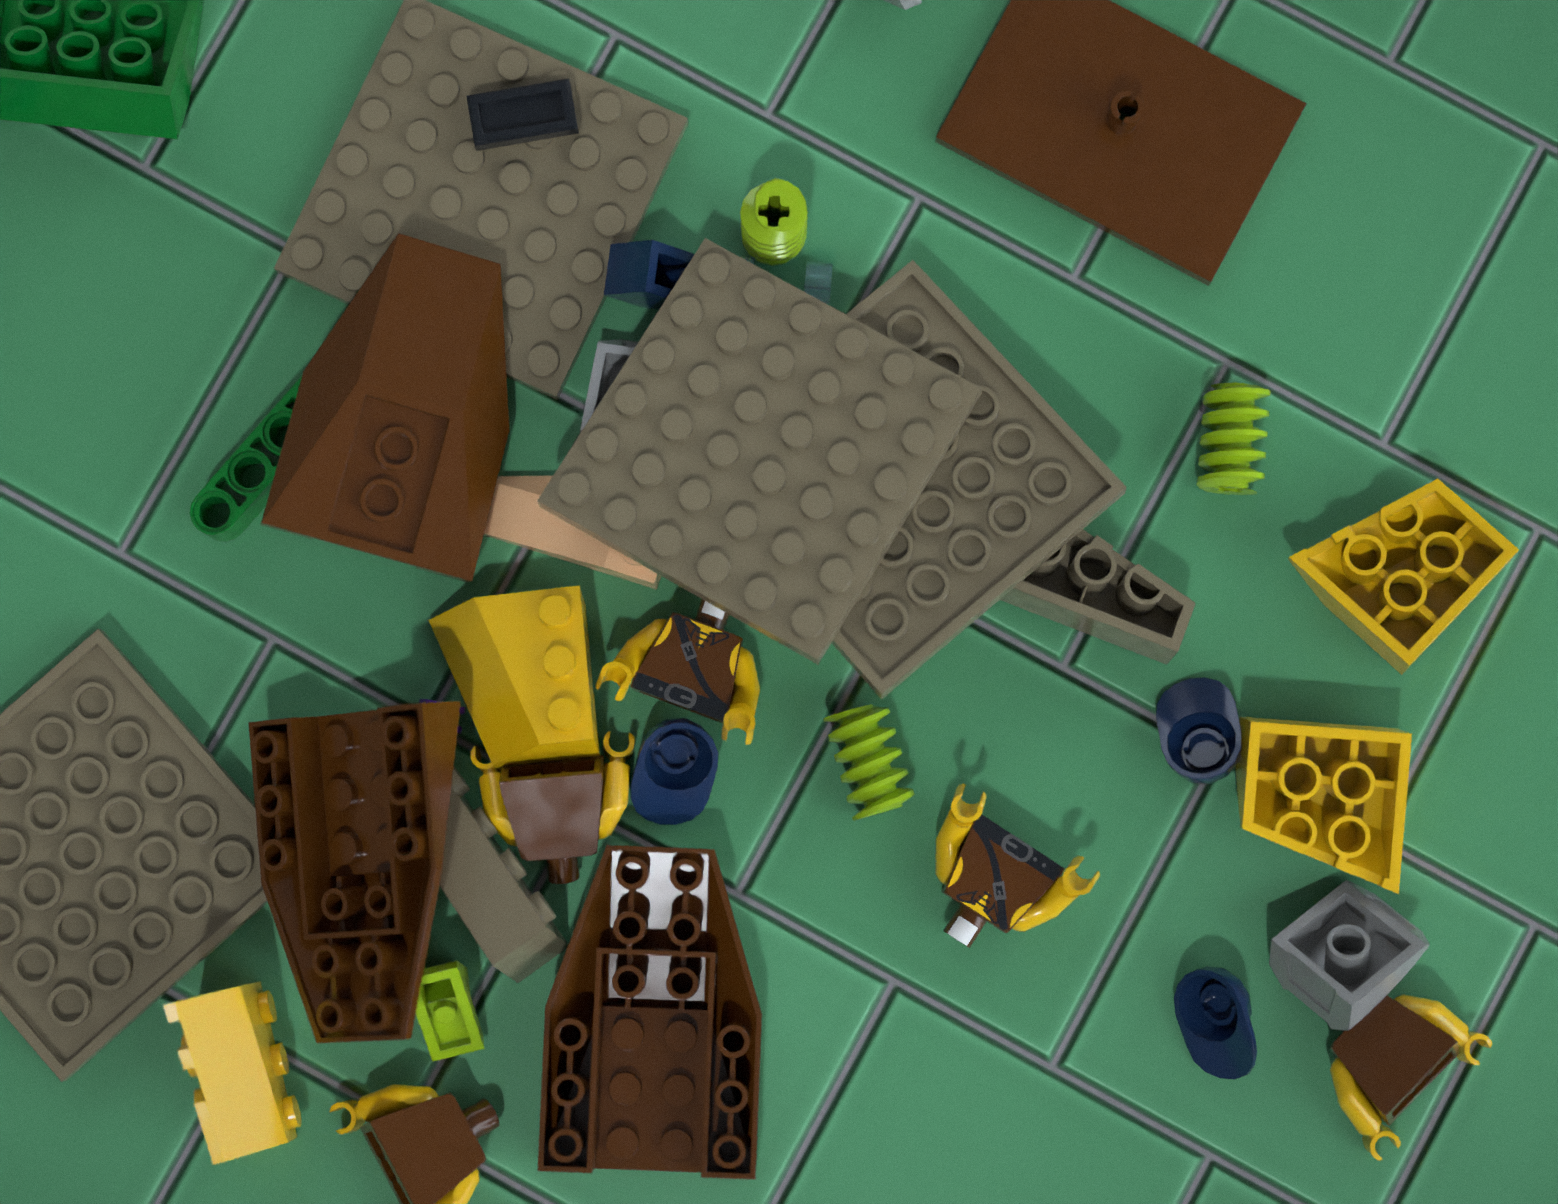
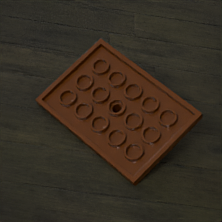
M1011 0L936 136L935 142L1209 286L1307 103L1110 0ZM1119 112H1123L1129 117L1125 116L1124 120H1120L1121 114Z

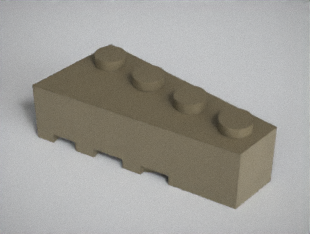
M1084 529L1000 599L1016 607L1166 665L1179 651L1196 604L1140 564L1134 565L1112 549L1114 546L1098 535L1094 537Z
M454 766L443 866L439 885L491 964L519 983L567 949L569 944L552 920L556 918V915L539 891L533 894L522 879L527 875V872L518 858L509 848L503 852L493 836L498 831L486 816L484 809L479 806L474 810L465 798L464 794L470 791V788Z

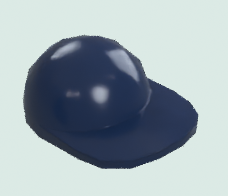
M1203 677L1190 678L1176 683L1162 694L1157 704L1156 721L1161 749L1169 767L1176 774L1191 783L1211 784L1227 777L1239 762L1242 752V733L1236 703L1230 690L1218 680Z
M687 718L666 719L650 728L642 741L631 780L630 798L636 812L646 820L660 825H677L691 821L704 810L709 800L718 768V751L713 738L700 724Z
M1206 966L1187 973L1177 985L1174 1007L1185 1044L1193 1061L1206 1073L1221 1079L1235 1080L1248 1075L1256 1063L1257 1046L1250 1021L1252 1010L1247 989L1240 979L1224 968Z

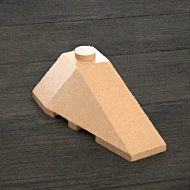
M553 475L498 476L484 531L485 536L656 590L658 589L661 579L659 574L539 506L537 500Z

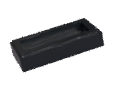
M569 78L466 96L476 151L579 134Z

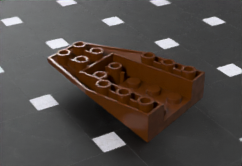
M398 233L303 371L260 525L412 565L417 569L460 581L472 582L509 434L501 264Z
M461 701L414 703L379 707L377 710L248 722L261 884L316 1043L406 1040L412 1037L442 873Z
M606 845L545 1005L538 1171L592 1173L594 1169L695 1172L701 1173V1178L756 1179L762 1012L715 849Z

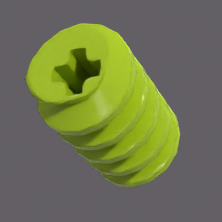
M774 178L750 190L743 199L740 210L743 246L748 254L759 263L772 266L785 264L795 258L804 247L807 238L808 211L806 199L799 188L789 181ZM770 221L779 222L776 227L769 226Z
M1245 383L1213 384L1211 388L1215 390L1203 396V404L1215 411L1203 414L1201 418V424L1212 430V432L1202 435L1199 442L1203 448L1212 452L1204 454L1198 459L1200 468L1211 473L1199 476L1196 485L1199 489L1211 493L1255 495L1257 492L1249 489V483L1265 479V473L1250 468V462L1266 458V452L1252 447V441L1268 437V432L1253 426V421L1269 417V411L1255 406V400L1271 396V390Z
M870 704L823 718L824 722L840 723V726L828 735L829 742L846 743V747L834 755L835 762L852 764V767L840 776L841 782L858 784V788L846 796L847 803L864 804L865 807L852 817L853 821L902 807L905 801L915 795L912 788L896 786L897 782L909 774L907 768L890 766V762L900 756L902 750L899 747H885L884 745L886 740L896 734L894 727L878 725V721L890 713L889 707L873 706Z

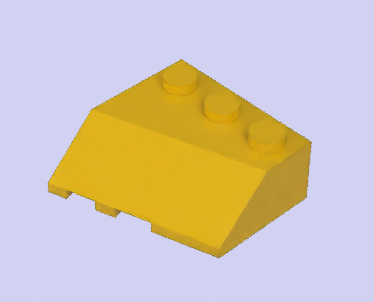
M1436 479L1384 506L1380 511L1331 534L1329 538L1312 547L1305 548L1289 556L1288 560L1322 604L1402 675L1499 574L1519 549L1442 481Z
M580 585L473 597L428 620L494 768L600 756L586 605Z
M1240 717L1242 752L1235 768L1240 828L1399 894L1412 733L1398 728Z
M261 981L163 1005L168 1022L172 1023L180 1020L184 1032L181 1037V1047L178 1049V1054L183 1070H187L192 1078L198 1077L200 1088L194 1090V1105L213 1165L282 1145L297 1138L295 1128L301 1127V1113L296 1097L294 1095H287L283 1075L289 1074L288 1058L284 1045L282 1043L275 1044L271 1023L277 1021L276 1007L271 992L269 990L263 991Z

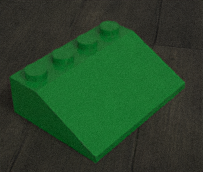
M0 0V120L178 139L190 100L204 0Z

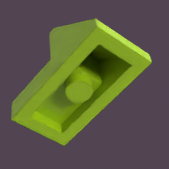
M458 961L425 968L416 1016L432 1062L485 1049L483 1032L470 996L467 967Z

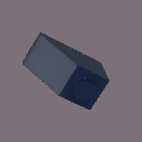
M655 240L610 244L604 295L639 307L660 309L694 254Z

